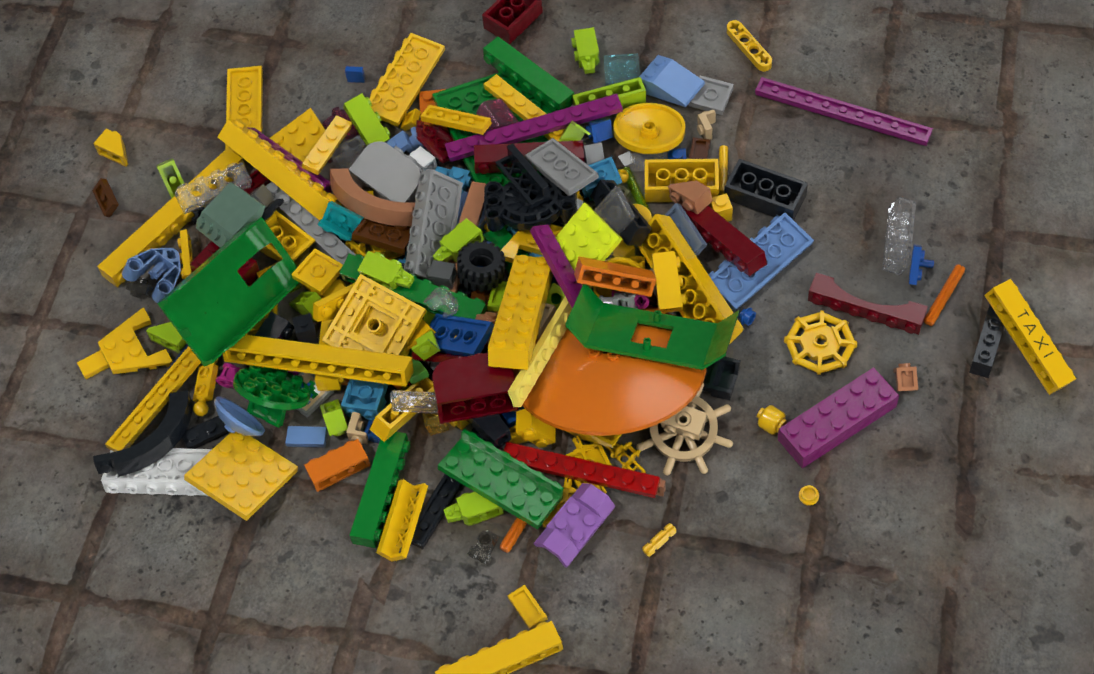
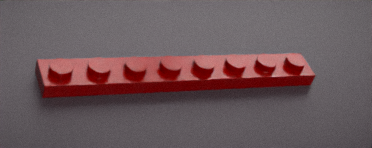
M506 442L504 451L509 453L511 457L526 463L533 470L656 498L661 481L659 476Z

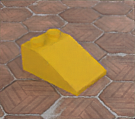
M275 211L265 221L293 261L315 242L314 238L278 211ZM272 243L260 250L266 256L277 261L283 259Z

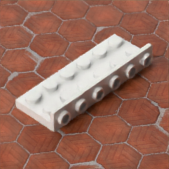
M173 448L165 456L148 467L123 476H118L117 471L103 473L101 481L107 493L208 496L185 481L184 475L212 449Z

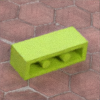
M363 93L344 103L343 108L366 146L373 142L388 141L391 136L387 127L383 128L380 123L382 121L381 117L371 108L372 103L370 99L364 97Z

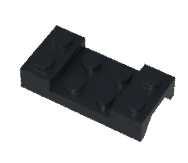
M725 356L708 366L703 382V390L711 392L713 397L730 401L740 370L741 360Z

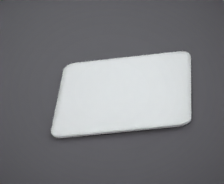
M630 151L618 156L624 166L634 162Z

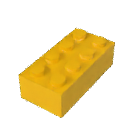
M718 159L645 160V202H673L669 196L668 186L670 184L698 181L709 187L712 197L719 196Z

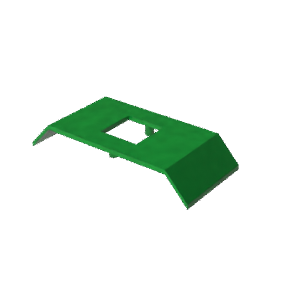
M583 284L567 319L566 327L585 348L703 370L726 356L739 310L719 323H712L662 314L659 310L651 312L603 303L588 285ZM638 323L672 329L667 347L652 346L650 338H644L643 344L631 342Z

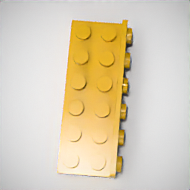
M410 33L408 38L403 40L400 51L395 53L393 62L388 64L385 75L380 77L378 86L370 94L371 108L379 114L382 121L397 127L400 125L445 51L444 45Z

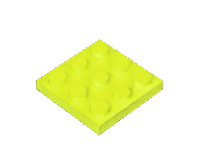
M586 203L582 204L555 237L574 272L579 256L605 261L623 240Z

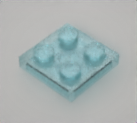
M638 53L605 55V86L638 78L640 76Z

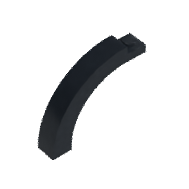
M189 390L169 393L167 413L161 424L147 438L129 448L93 456L98 474L117 471L118 476L127 475L150 466L172 450L184 435L191 420L192 400Z

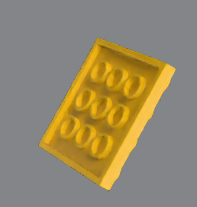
M235 432L228 434L184 475V480L247 521L298 472V466L255 438Z

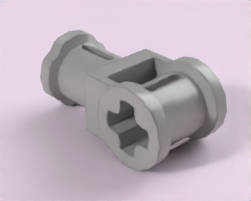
M621 292L615 293L614 297L599 296L603 303L638 309L635 306L634 300L636 294Z

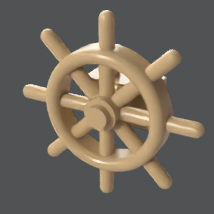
M704 383L688 406L660 423L666 432L659 434L658 424L650 427L651 438L636 446L637 450L643 451L655 445L657 450L668 458L663 473L667 476L671 474L675 461L688 462L693 460L696 461L700 472L706 474L708 468L702 456L712 448L714 443L727 448L733 446L731 440L717 435V417L730 412L731 406L727 404L713 410L706 401L700 398ZM709 421V432L703 431L705 423ZM676 436L672 449L663 442ZM684 439L690 451H679ZM694 439H705L704 443L697 447Z

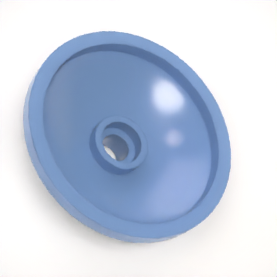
M217 396L215 398L214 406L217 414L226 424L224 427L229 432H237L245 436L263 435L265 432L264 427L249 412L224 397Z

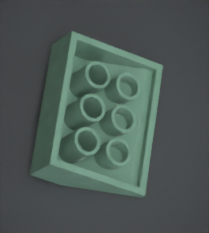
M230 182L201 212L196 222V229L221 248L241 229L262 217L266 206L239 186Z

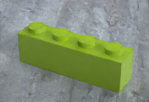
M641 77L572 95L573 106L618 94L622 108L625 109L635 104L646 103V89Z

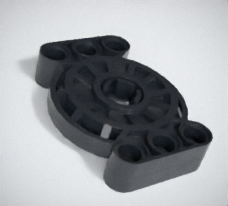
M540 175L549 185L551 199L531 208L510 182L504 186L496 181L489 182L484 187V215L489 231L497 232L507 225L518 230H531L533 226L550 225L558 218L564 223H568L578 210L577 192L569 196L544 175ZM522 184L521 188L529 189L530 185ZM531 194L530 199L533 201L540 196Z

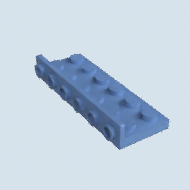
M783 213L780 217L778 215L775 216L770 222L771 225L767 228L765 226L761 228L756 238H750L751 241L765 251L767 265L749 277L746 273L740 272L734 263L724 260L719 265V270L708 274L734 312L813 244L814 240L786 213Z

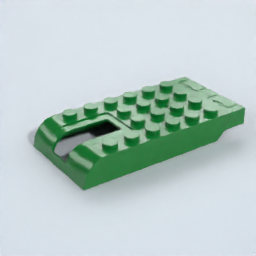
M260 217L235 234L157 304L205 367L214 363L225 351L234 346L300 283L293 279L291 275L297 266L264 219ZM272 243L283 259L270 267L248 287L238 273V269L259 250Z

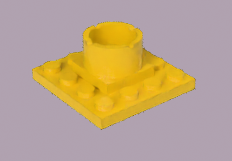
M360 274L322 341L335 347L402 355L427 310Z

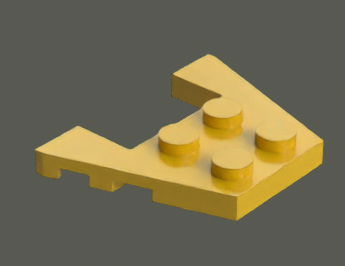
M549 225L555 237L563 229V227L557 225ZM518 230L501 250L504 253L505 261L513 263L519 249L543 256L530 230Z
M144 308L140 309L98 341L99 348L113 374L135 372L138 369L148 367L149 369H157V366L163 365L169 367L173 362L166 349L147 356L134 331L151 324V320Z

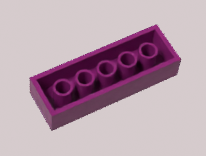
M873 367L779 428L778 441L803 469L896 408L899 395Z

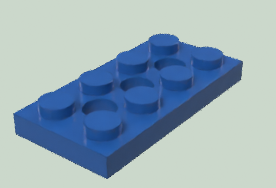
M437 313L429 325L436 332L435 337L440 349L439 352L465 357L481 353L494 328V324L490 321Z

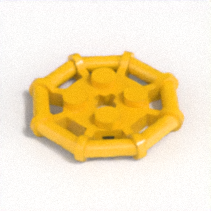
M823 310L804 317L798 316L794 319L795 322L788 335L784 337V343L787 344L794 365L798 364L816 372L817 375L838 368L844 369L847 366L852 352L857 348V341L853 338L847 320L836 318L825 313ZM818 320H819L818 323H814V324H811V325H808V324H807V323H811V322H814V321H818ZM824 321L835 325V327H834V326H831V327L827 326V323H824ZM803 328V335L796 336L799 329ZM839 331L843 332L845 339H841ZM819 338H820L822 341H824V340L826 341V342H824V344H818V343H816V342H817V339H819ZM794 343H800L803 351L798 353ZM840 347H846L843 355L840 356L838 350ZM808 356L811 360L818 362L815 364L803 358ZM830 358H834L836 360L834 362L822 365L823 360H827Z

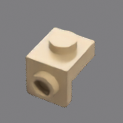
M715 110L704 111L698 114L697 130L700 136L703 135L704 139H712L711 124L716 122Z

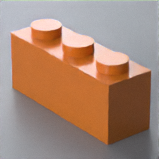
M359 439L346 442L342 447L328 451L319 458L311 459L304 466L316 491L319 492L371 465Z

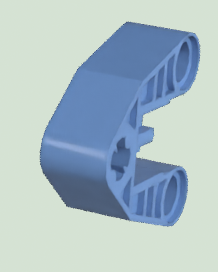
M152 248L129 258L122 271L123 278L130 282L136 281L155 265L148 272L151 275V279L155 278L157 280L165 273L152 293V299L158 303L174 289L181 272L180 255L174 248Z

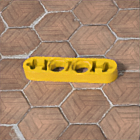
M737 20L728 22L727 35L758 70H770L772 58L741 22ZM747 38L749 41L741 42L740 39ZM757 49L759 52L753 54L750 52V50Z

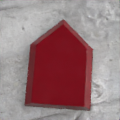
M417 120V140L442 164L449 161L445 144L453 142V138L440 126L433 125L432 127Z

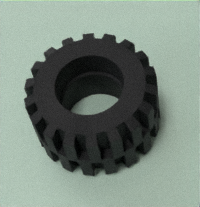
M475 241L474 244L469 243L467 247L464 246L459 251L457 257V276L460 279V283L464 284V287L467 289L471 288L472 291L479 290V292H484V290L491 291L492 288H497L498 284L503 282L505 276V257L503 251H500L501 248L495 247L493 243L488 244L487 241L482 243Z

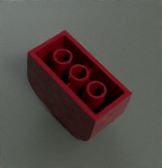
M477 353L472 356H460L445 360L438 364L433 371V387L440 424L518 410V407L513 406L508 394V390L515 380L513 369L488 366V353Z

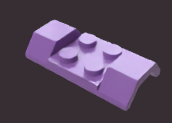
M582 483L548 523L546 529L534 542V545L547 549L567 568L615 508L614 503L607 494L594 485Z

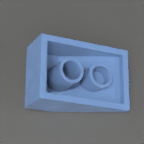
M657 55L639 76L642 79L647 95L683 107L690 103L705 84L704 80L673 59Z

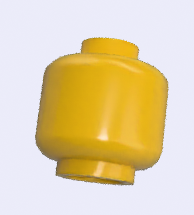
M769 405L766 408L762 407L756 416L758 418V427L771 435L778 433L779 428L787 424L785 413L773 405Z

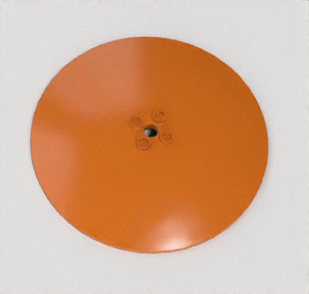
M648 305L645 309L640 310L654 312L658 310V307ZM638 323L631 342L643 344L644 338H650L652 346L666 348L672 329ZM567 328L522 406L540 421L567 432L595 436L631 433L657 425L686 407L700 390L705 379L706 368L700 370L610 352L603 353L605 351L585 348ZM513 369L515 378L521 369Z

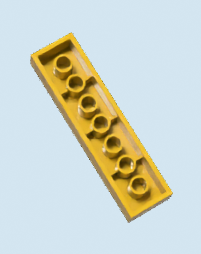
M655 214L648 222L652 230L642 246H638L651 268H653L652 253L675 251L676 256H679L681 267L677 268L678 275H682L683 286H680L681 294H685L686 305H683L682 311H679L682 317L719 323L732 315L733 311L672 218L666 215ZM738 319L729 345L744 330Z
M515 255L488 345V366L522 370L529 369L553 279V273L543 256Z

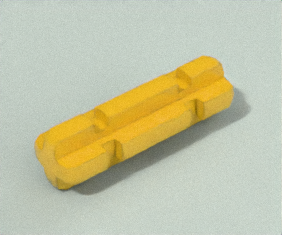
M671 523L667 524L664 530H661L650 540V543L643 546L642 551L648 557L652 556L655 553V549L658 550L669 540V537L676 533L675 526Z

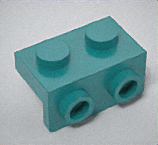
M330 201L323 218L318 222V226L322 227L326 232L338 235L342 240L351 241L353 231L364 217Z

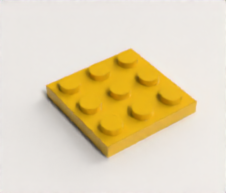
M309 108L270 137V139L304 162L326 129L314 111Z

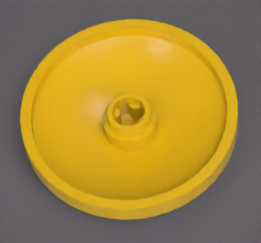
M640 103L623 109V112L616 116L613 124V133L618 143L628 150L642 154H658L677 147L684 139L686 126L681 114L673 108L658 103Z

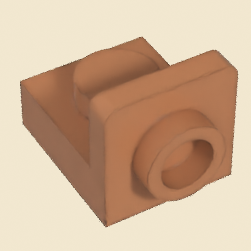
M910 363L898 364L899 368L893 369L894 373H896L897 392L918 390L916 366L911 367Z

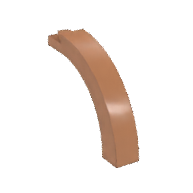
M349 168L330 169L331 189L338 201L347 209L374 222L393 226H412V213L415 202H395L381 199L360 188L352 179Z

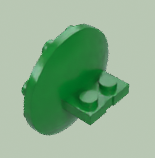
M252 365L249 368L240 369L235 374L233 386L242 397L249 400L247 412L278 428L283 426L287 410L302 408L310 401L311 390L301 376L287 373V370Z

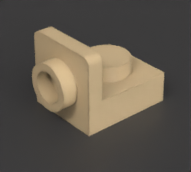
M352 412L346 432L349 441L359 439L361 444H368L367 433L363 432L364 421H362L361 414Z

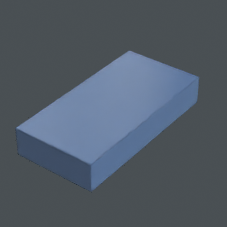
M288 426L285 444L287 447H325L327 427Z

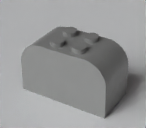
M378 141L369 144L349 168V171L387 200L411 203L416 201L418 177L423 172L424 167L410 155L407 156L399 147L395 146L393 148L385 142Z

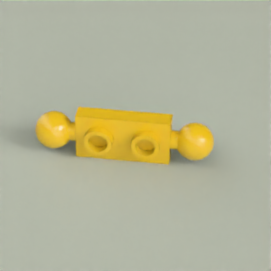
M218 359L210 365L199 367L193 401L196 402L193 406V412L197 416L206 415L209 410L206 401L213 400L219 368L216 365Z

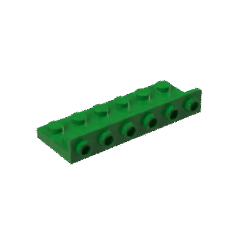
M463 429L461 439L438 464V470L537 530L563 499L564 488L558 482L548 479L541 472L531 469L526 463L516 460L509 453L499 450L491 442L482 440L474 432H469L466 429Z

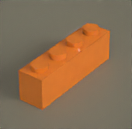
M580 256L578 257L574 272L577 283L649 297L652 296L656 283V277L652 270Z

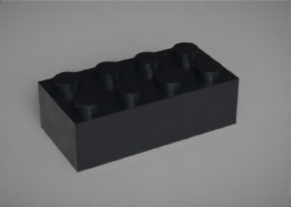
M739 159L724 186V194L727 193L731 202L773 217L777 215L780 217L783 213H786L794 220L806 198L808 183Z

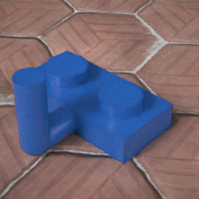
M913 244L908 281L911 285H917V280L921 281L922 269H919V266L929 268L934 266V260L924 259L925 250H921L922 246Z

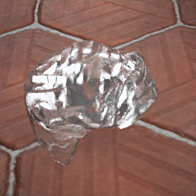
M435 288L423 301L433 311L442 309L444 311V318L456 314L459 310L457 298L453 296L451 291L445 288Z

